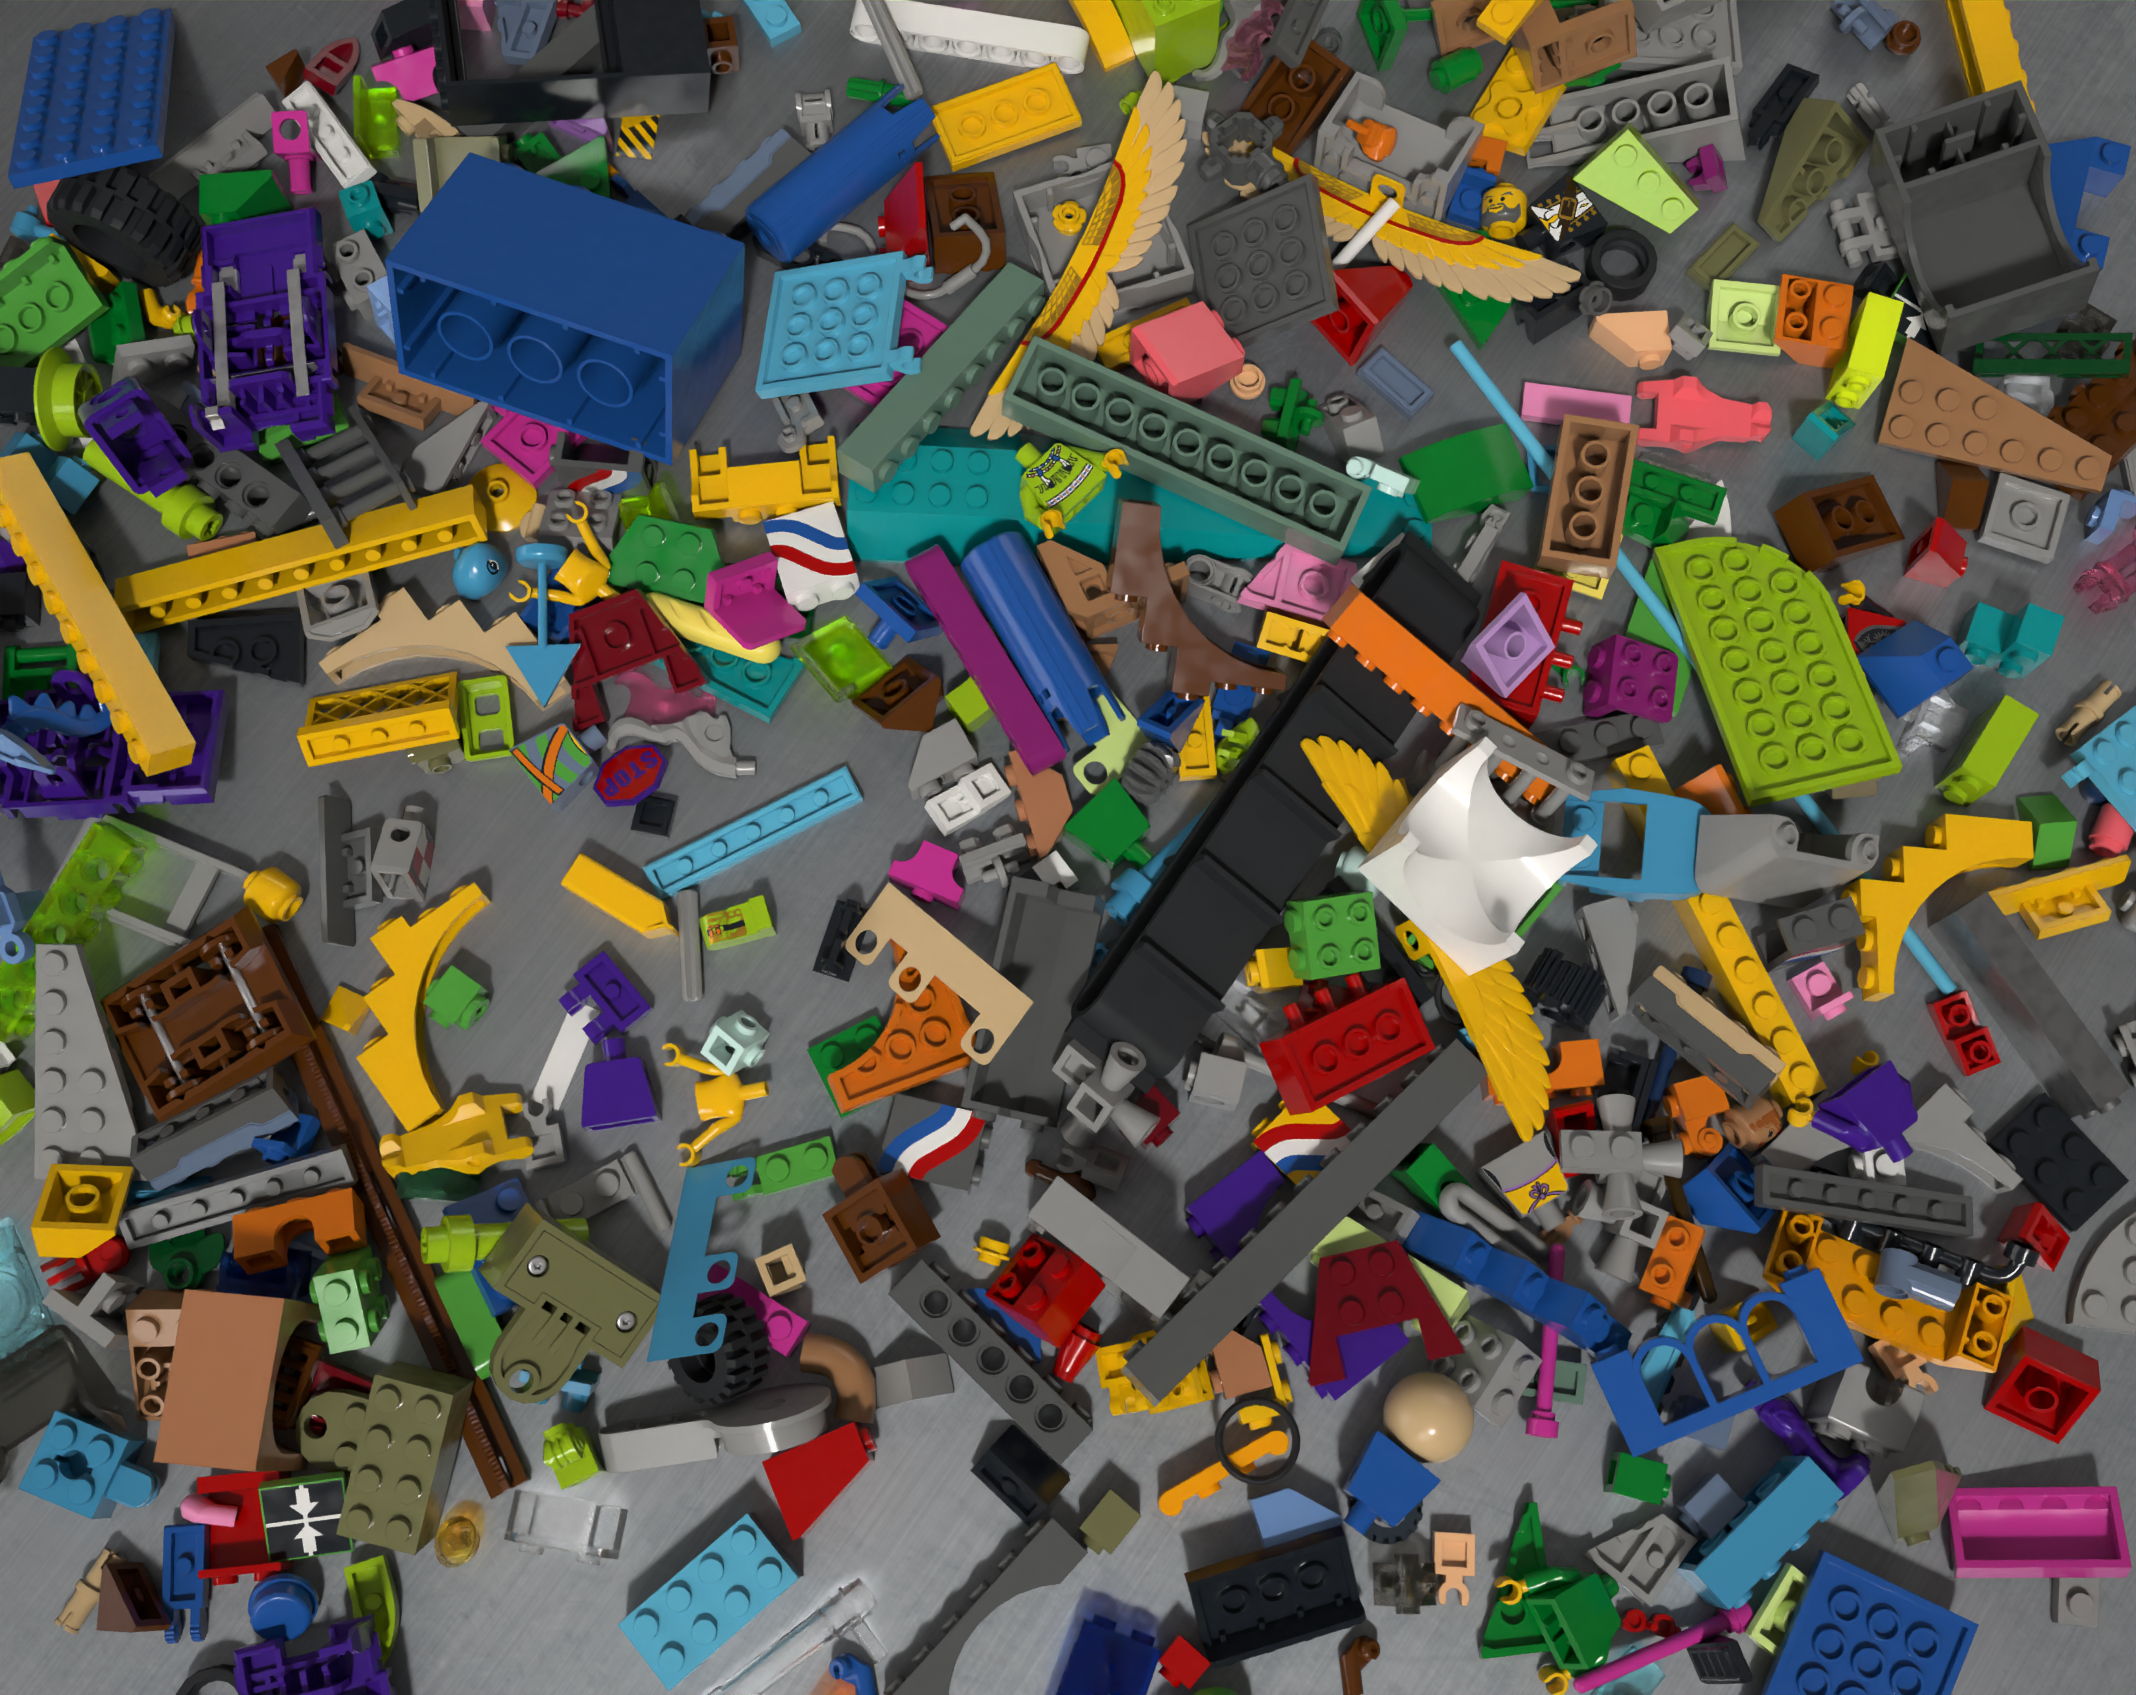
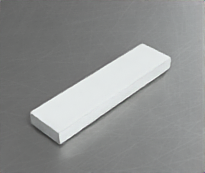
M304 82L281 101L288 111L304 110L308 113L310 142L344 189L363 183L377 173L371 162L311 82Z

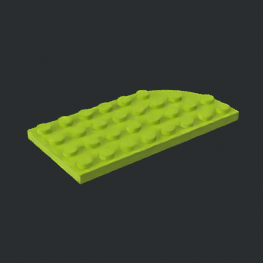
M1702 537L1654 548L1652 557L1749 807L1900 773L1903 765L1836 606L1823 584L1810 570L1806 573L1799 566L1788 560V554L1766 544H1762L1759 547L1737 542L1736 537Z

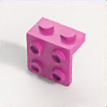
M770 551L709 572L707 577L704 608L747 650L756 649L803 631L806 626V619L774 589L778 559Z

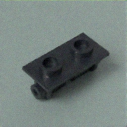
M847 899L846 902L837 900L812 971L846 982L850 981L857 959L847 951L846 941L869 909L860 907L861 903L852 899ZM867 930L861 932L856 939V949L858 952H860Z

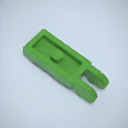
M823 1137L754 1157L756 1160L755 1171H758L761 1184L752 1185L745 1192L732 1194L733 1201H742L763 1194L770 1196L834 1177L832 1168L837 1158L831 1137ZM743 1165L736 1166L728 1173L727 1178L742 1177L748 1174V1169Z

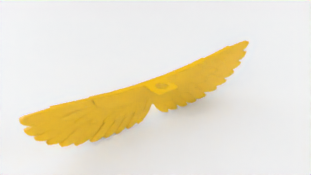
M1323 735L1317 738L1318 744L1311 739L1305 738L1300 742L1301 748L1320 777L1321 785L1358 835L1357 838L1369 854L1409 805L1403 786L1398 779L1392 781L1388 770L1381 762L1373 765L1371 759L1362 749H1358L1355 753L1345 741L1339 740L1336 744L1332 739ZM1410 919L1395 927L1396 935L1410 959L1415 961L1427 954H1430L1460 1013L1470 1039L1475 1044L1499 1102L1503 1103L1521 1140L1524 1143L1531 1141L1534 1133L1533 1126L1537 1131L1543 1128L1545 1120L1542 1110L1549 1109V1100L1545 1089H1550L1551 1083L1544 1066L1550 1065V1060L1540 1043L1544 1036L1539 1027L1528 1016L1534 1014V1010L1529 1000L1521 994L1524 992V988L1516 977L1509 974L1514 971L1513 967L1504 959L1468 976ZM1407 930L1416 937L1419 945L1418 950L1414 949L1406 941Z

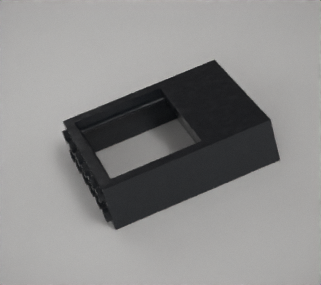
M428 0L442 112H449L451 126L708 112L711 71L700 0H593L603 73L467 80L457 0Z

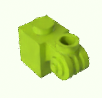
M563 1422L543 1432L545 1438L543 1442V1460L546 1466L553 1469L562 1490L577 1486L606 1471L588 1426L576 1428L573 1422L567 1425L566 1422Z

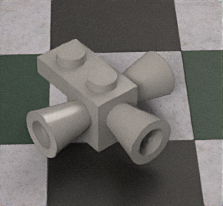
M1075 1039L1068 1043L1052 1071L1076 1090L1075 1095L1066 1107L1072 1114L1060 1125V1132L1070 1145L1079 1149L1093 1147L1099 1130L1112 1119L1135 1149H1137L1158 1125L1160 1117L1127 1100L1135 1089V1086L1130 1081L1146 1067L1145 1056L1137 1047L1127 1042H1115L1110 1048L1106 1063H1104Z
M1608 1094L1596 1099L1604 1131L1560 1130L1559 1133L1560 1173L1595 1174L1596 1184H1607L1602 1216L1612 1220H1631L1643 1215L1635 1186L1643 1170L1679 1179L1683 1171V1146L1681 1139L1642 1145L1641 1132H1631L1636 1099L1626 1094Z
M1644 1170L1635 1185L1643 1211L1641 1217L1631 1220H1612L1603 1217L1602 1211L1606 1191L1589 1179L1580 1186L1572 1206V1214L1574 1216L1605 1222L1603 1230L1615 1235L1594 1269L1629 1284H1632L1638 1246L1655 1249L1669 1215V1212L1659 1208L1667 1189L1664 1176Z

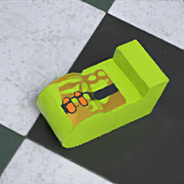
M764 895L749 898V902L701 917L699 924L706 949L711 951L720 950L777 935Z

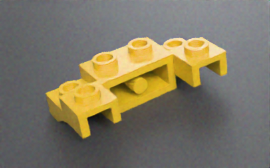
M827 436L828 443L813 445L805 443L799 450L800 462L796 460L729 467L726 447H718L719 454L699 456L696 449L689 450L691 502L695 521L732 517L734 522L753 525L761 522L763 519L778 518L831 501L834 502L835 506H841L835 436Z

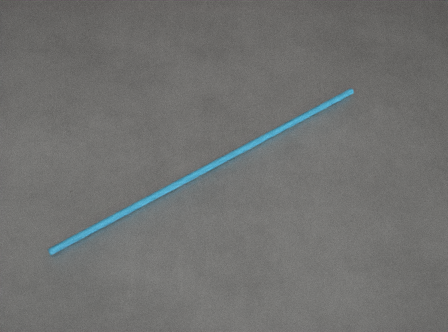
M1461 340L1454 343L1450 347V351L1550 480L1554 460ZM1619 546L1617 569L1695 669L1678 622ZM1810 794L1793 797L1820 834H1840ZM1869 871L1855 878L1856 881L1859 879L1875 880ZM1909 924L1902 941L1944 996L1957 988V985Z

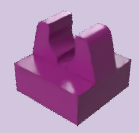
M1713 144L1699 148L1700 154L1686 163V168L1690 174L1697 171L1703 172L1697 178L1689 180L1690 186L1694 191L1712 190L1714 194L1727 190L1728 186L1722 156Z

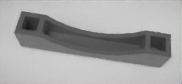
M1053 1517L1047 1523L1040 1518L1025 1534V1537L1030 1542L1018 1554L1012 1549L997 1565V1568L1002 1573L990 1585L984 1580L968 1597L974 1604L962 1616L956 1611L940 1628L945 1636L938 1644L933 1647L928 1642L911 1660L917 1667L905 1679L899 1674L883 1693L885 1695H949L955 1663L965 1642L979 1623L998 1606L1018 1594L1038 1587L1060 1584L1085 1557L1088 1551Z

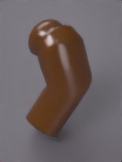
M1365 1635L1359 1636L1341 1653L1339 1664L1343 1695L1364 1694L1361 1670L1372 1659L1376 1660L1380 1654V1645L1374 1638Z

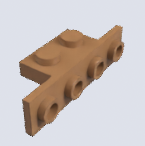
M347 342L342 345L344 374L368 383L357 395L358 407L424 431L441 410L460 416L477 404L476 399L400 374L398 361Z

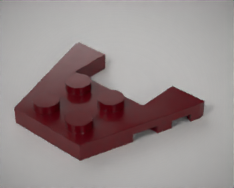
M641 589L631 590L569 614L570 644H581L572 660L574 685H571V697L574 699L575 718H572L574 732L586 730L593 724L597 726L610 721L597 686L598 683L663 659L675 695L710 684L708 676Z
M1395 1240L1320 1258L1309 1371L1310 1387L1348 1379L1339 1337L1411 1320H1419L1429 1361L1466 1353L1463 1343L1457 1337L1447 1317L1433 1298L1400 1241Z

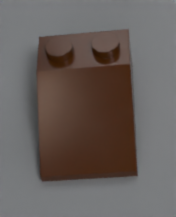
M1311 40L1304 58L1298 67L1290 69L1276 56L1238 112H1251L1259 121L1269 116L1277 115L1284 123V131L1281 136L1273 141V147L1293 156L1323 123L1356 72L1314 40Z
M994 172L924 176L935 274H956L969 264H974L981 255V241L967 225L964 224L956 231H953L949 225L964 213L973 218L990 239L991 253L987 264L980 271L989 272L995 269H1003L1006 266L1005 229Z
M1874 475L1803 492L1773 512L1780 531L1785 536L1792 550L1797 565L1806 573L1810 570L1814 575L1829 571L1905 539Z

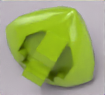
M1253 718L1244 720L1232 730L1222 729L1221 735L1224 737L1219 741L1215 749L1216 766L1222 774L1225 775L1235 769L1262 730Z

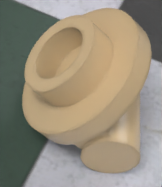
M533 503L531 511L525 514L520 522V533L525 541L530 544L539 543L538 532L544 510L547 507L540 503Z

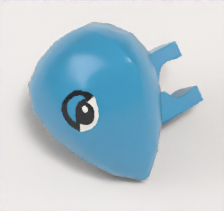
M476 542L466 548H456L453 558L456 561L452 569V579L461 598L473 601L490 594L500 586L509 571V559L502 551L488 543Z

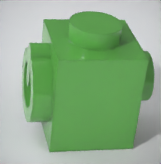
M451 965L442 978L440 976L437 977L426 990L427 997L423 1003L433 1010L429 1017L447 1030L451 1024H454L463 1031L474 1026L484 1016L490 1004L488 996L491 993Z

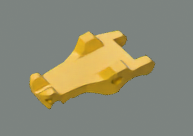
M475 1092L459 1095L450 1110L433 1123L401 1136L394 1133L383 1135L379 1144L382 1166L395 1179V1176L402 1172L414 1175L419 1171L441 1167L466 1174H480L485 1168L495 1163L512 1159H525L534 1152L532 1139L527 1136L509 1139L504 1114H517L523 1110L522 1096L519 1093L482 1096Z

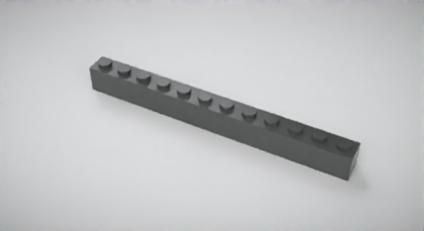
M1457 1038L1448 1047L1440 1043L1426 1057L1430 1065L1422 1073L1415 1068L1399 1084L1404 1091L1395 1099L1390 1094L1386 1096L1373 1110L1377 1117L1369 1125L1362 1120L1346 1136L1351 1143L1342 1152L1337 1147L1331 1150L1319 1163L1324 1169L1315 1178L1308 1173L1292 1189L1297 1196L1287 1206L1280 1201L1264 1217L1269 1222L1265 1228L1259 1233L1255 1228H1252L1237 1243L1241 1251L1232 1260L1225 1255L1209 1271L1214 1278L1204 1288L1196 1283L1180 1299L1185 1306L1175 1316L1168 1311L1152 1327L1157 1334L1146 1345L1141 1340H1138L1123 1355V1358L1128 1363L1122 1368L1121 1372L1154 1407L1488 1075L1484 1065Z

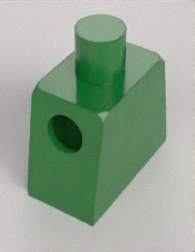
M1115 778L1064 826L1063 836L1068 841L1111 870L1115 869L1126 858L1139 871L1155 856L1142 843L1150 834L1151 826Z
M1419 1143L1389 1173L1433 1216L1445 1217L1441 1213L1438 1204L1441 1186L1443 1190V1188L1451 1183L1461 1182L1473 1189L1471 1184L1433 1143Z

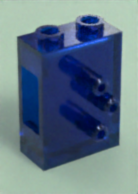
M1094 1614L1092 1620L1084 1617L1056 1695H1146L1162 1651L1160 1647L1154 1645L1156 1637L1136 1629L1132 1630L1131 1635L1115 1630L1117 1622L1099 1614Z

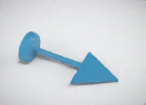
M534 543L517 547L516 561L525 568L537 570L538 645L505 647L545 708L581 644L548 645L547 570L561 568L568 559V549L556 544Z

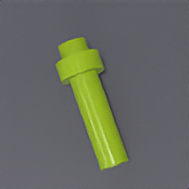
M94 439L86 446L83 460L90 467L161 513L162 525L181 539L188 540L196 537L202 542H206L212 539L220 530L223 516L214 510V499L195 485L188 484L183 487L176 485L157 498L154 497L151 491L137 494L131 490Z
M470 1214L445 1215L441 1219L440 1226L423 1227L420 1243L422 1261L424 1264L441 1263L445 1273L471 1271L475 1261L485 1260L512 1222L474 1224ZM585 1218L554 1219L589 1242V1228Z

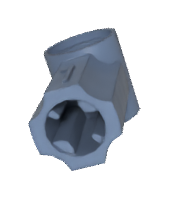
M1885 1248L1881 1251L1873 1289L1880 1295L1898 1300L1910 1298L1950 1312L1954 1309L1955 1303L1960 1296L1962 1284L1960 1283V1277L1918 1263V1258L1910 1252L1896 1248Z

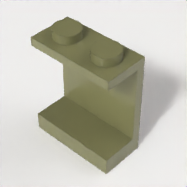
M506 136L420 137L412 139L420 213L423 212L469 152L501 163H513V149L511 144H507Z

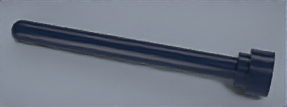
M1684 966L1680 974L1686 981L1687 986L1700 996L1703 992H1708L1713 978L1711 974L1690 966ZM1664 1043L1658 1060L1659 1064L1642 1122L1656 1117L1678 1054L1666 1043Z

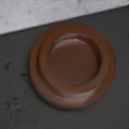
M1904 20L1896 23L1885 37L1887 48L1900 56L1914 53L1921 42L1920 29L1911 21Z

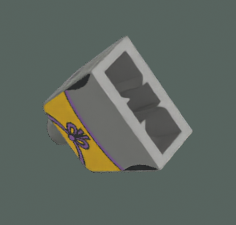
M1545 1131L1535 1135L1531 1141L1523 1142L1494 1159L1475 1173L1479 1180L1517 1222L1534 1213L1547 1233L1567 1221L1554 1200L1567 1193L1569 1185L1564 1174L1560 1173V1164Z

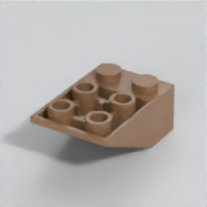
M190 1289L223 1293V1289ZM142 1290L125 1309L137 1421H161L185 1290Z

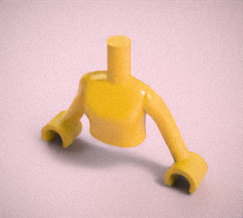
M574 501L584 509V515L578 520L573 519L567 513L566 517L570 522L577 525L589 552L595 560L587 557L575 548L554 577V580L567 587L571 593L547 588V600L573 606H582L597 596L605 601L621 594L607 585L611 564L588 524L589 511L586 505L580 501ZM523 580L517 581L527 588V595L524 598L519 599L509 592L510 598L516 602H526L530 598L538 599V587H531L528 582Z
M667 1043L661 1049H674L676 1057L672 1062L664 1063L665 1066H684L704 1074L718 1076L708 1081H696L695 1096L698 1113L702 1121L714 1118L723 1119L712 1124L690 1144L681 1143L676 1147L678 1150L688 1148L691 1152L690 1159L678 1165L693 1167L701 1160L700 1149L743 1119L745 1100L769 1096V1086L767 1081L742 1085L736 1073L728 1077L712 1062L689 1056L682 1046Z

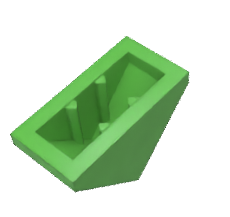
M2055 794L2018 797L2015 799L2019 821L2032 822L2034 858L2027 861L2029 871L2065 869L2069 867L2077 826L2076 818Z

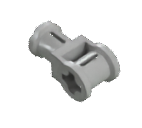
M830 88L825 89L824 93L803 95L801 91L795 92L798 121L801 126L802 136L806 138V145L804 147L810 153H814L818 147H821L830 140V133H834L832 122L834 121Z

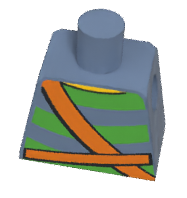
M560 723L514 746L509 752L559 814L598 775L600 769L590 755L605 745L607 740L594 724L575 737L565 723Z

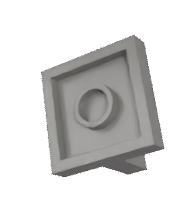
M103 1272L87 1295L51 1289L42 1303L104 1348L130 1351L127 1324L122 1321V1318L126 1317L125 1309L146 1286L131 1277Z

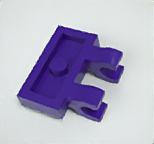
M604 951L573 974L579 984L559 999V1002L571 1017L579 1012L591 998L603 1011L602 1014L582 1028L594 1045L605 1039L614 1027L622 1035L653 1011Z

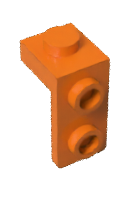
M1671 1215L1667 1217L1656 1248L1652 1252L1639 1285V1289L1652 1296L1650 1303L1673 1312L1675 1305L1688 1310L1693 1295L1683 1289L1705 1236V1229Z

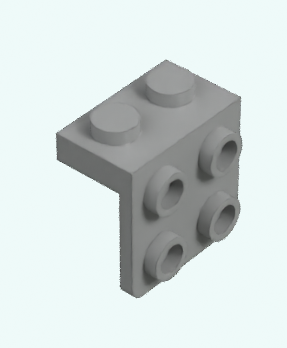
M561 489L551 491L538 532L539 543L563 546L568 549V557L577 548L584 555L595 560L589 552L577 525L570 522L566 517V513L576 520L583 517L584 509L574 502L580 501L586 505L589 511L588 524L600 547L608 557L616 546L615 531L623 502L622 495L611 494L606 490L580 492Z
M1464 1314L1453 1330L1463 1343L1466 1353L1432 1360L1426 1371L1441 1373L1456 1381L1466 1393L1469 1405L1489 1423L1501 1429L1543 1360L1517 1338L1468 1314Z

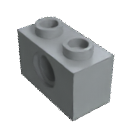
M1202 1052L1199 1061H1191L1184 1085L1185 1090L1191 1091L1188 1101L1234 1112L1240 1100L1248 1063Z

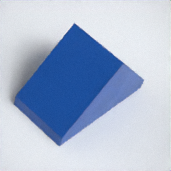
M1168 689L1138 718L1137 726L1147 739L1151 741L1155 739L1160 743H1165L1173 748L1174 751L1180 753L1204 706L1205 700L1198 698V700L1180 699L1175 697L1176 692H1171Z

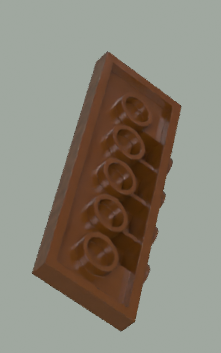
M2136 338L2132 339L2129 379L2093 378L2088 385L2081 382L2071 392L2068 398L2070 403L2064 408L2060 405L2055 406L2047 416L2051 421L2112 455L2107 475L2136 447ZM2121 342L2116 349L2114 355L2117 357L2115 359L2123 358L2124 342ZM2053 484L2079 502L2090 493Z

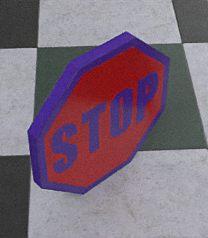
M654 744L626 746L602 763L593 789L606 807L634 806L660 787L669 763Z

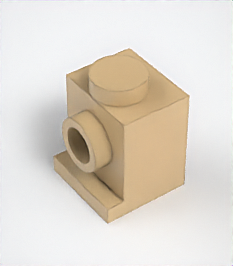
M792 1243L754 1259L769 1297L773 1299L780 1298L804 1287L803 1283L807 1281L805 1268Z

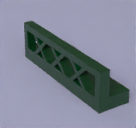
M2010 333L1985 341L2002 342L2010 351L2002 359H1983L1984 342L1976 344L1973 375L1979 378L2129 379L2133 333ZM2008 342L2021 343H2019L2015 348H2013ZM2028 342H2040L2049 351L2041 359H2024L2018 353ZM2047 342L2060 343H2058L2054 348H2052ZM2067 342H2079L2087 353L2080 359H2063L2057 351ZM2086 342L2099 343L2091 348ZM2106 342H2124L2122 359H2102L2096 351Z

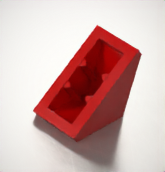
M2032 1202L2013 1207L1997 1241L2006 1246L2008 1239H2013L2038 1249L2041 1253L2036 1264L2054 1272L2070 1237L2042 1203Z

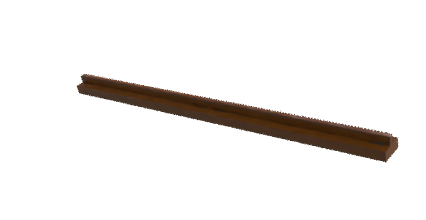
M270 923L262 927V930L317 1039L293 1053L291 1057L331 1146L334 1147L346 1143L359 1177L357 1183L350 1186V1188L352 1187L364 1204L367 1226L432 1369L474 1380L461 1434L490 1498L496 1499L530 1481L531 1478L486 1379H480L475 1372L434 1283V1277L438 1274L433 1263L424 1264L422 1261L419 1232L394 1178L382 1166V1157L377 1140L322 1020H320V1015L284 936L276 923ZM372 1175H374L381 1193H378L376 1186L371 1178ZM388 1209L390 1210V1213L395 1221L397 1228H394L391 1222V1219L387 1213ZM499 1459H503L511 1480L508 1479Z

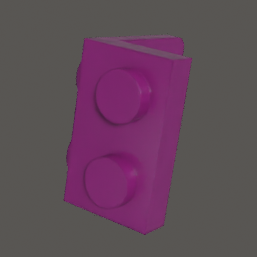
M1618 634L1592 645L1587 657L1589 671L1587 684L1583 691V699L1585 701L1583 715L1598 718L1614 710H1619L1661 724L1669 722L1673 714L1678 656L1673 652Z

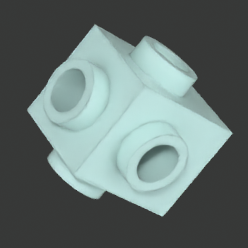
M740 1010L728 1018L722 1016L714 1023L700 1053L729 1077L746 1066L750 1068L755 1066L765 1053L763 1045L770 1033L759 1025L754 1017Z

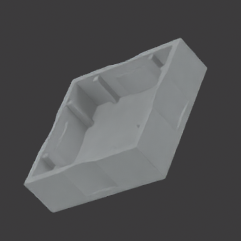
M1114 161L1099 165L1080 175L1059 177L1013 191V213L1038 278L1044 280V297L1046 302H1048L1085 233ZM1065 201L1077 202L1079 207L1083 208L1087 214V219L1083 223L1082 229L1077 234L1071 236L1061 234L1053 225L1052 211L1058 204L1063 205ZM1068 214L1066 218L1071 219L1072 215ZM1169 215L1159 222L1162 224V228L1158 234L1149 239L1153 244L1145 254L1141 255L1143 261L1137 267L1123 272L1108 273L1116 287L1120 300L1118 310H1113L1114 317L1192 293L1194 271L1178 229L1170 220Z
M1059 1176L1056 1177L1027 1215L1030 1222L1028 1227L1032 1233L1078 1255L1086 1261L1106 1284L1104 1289L1152 1327L1159 1321L1190 1280L1184 1273Z

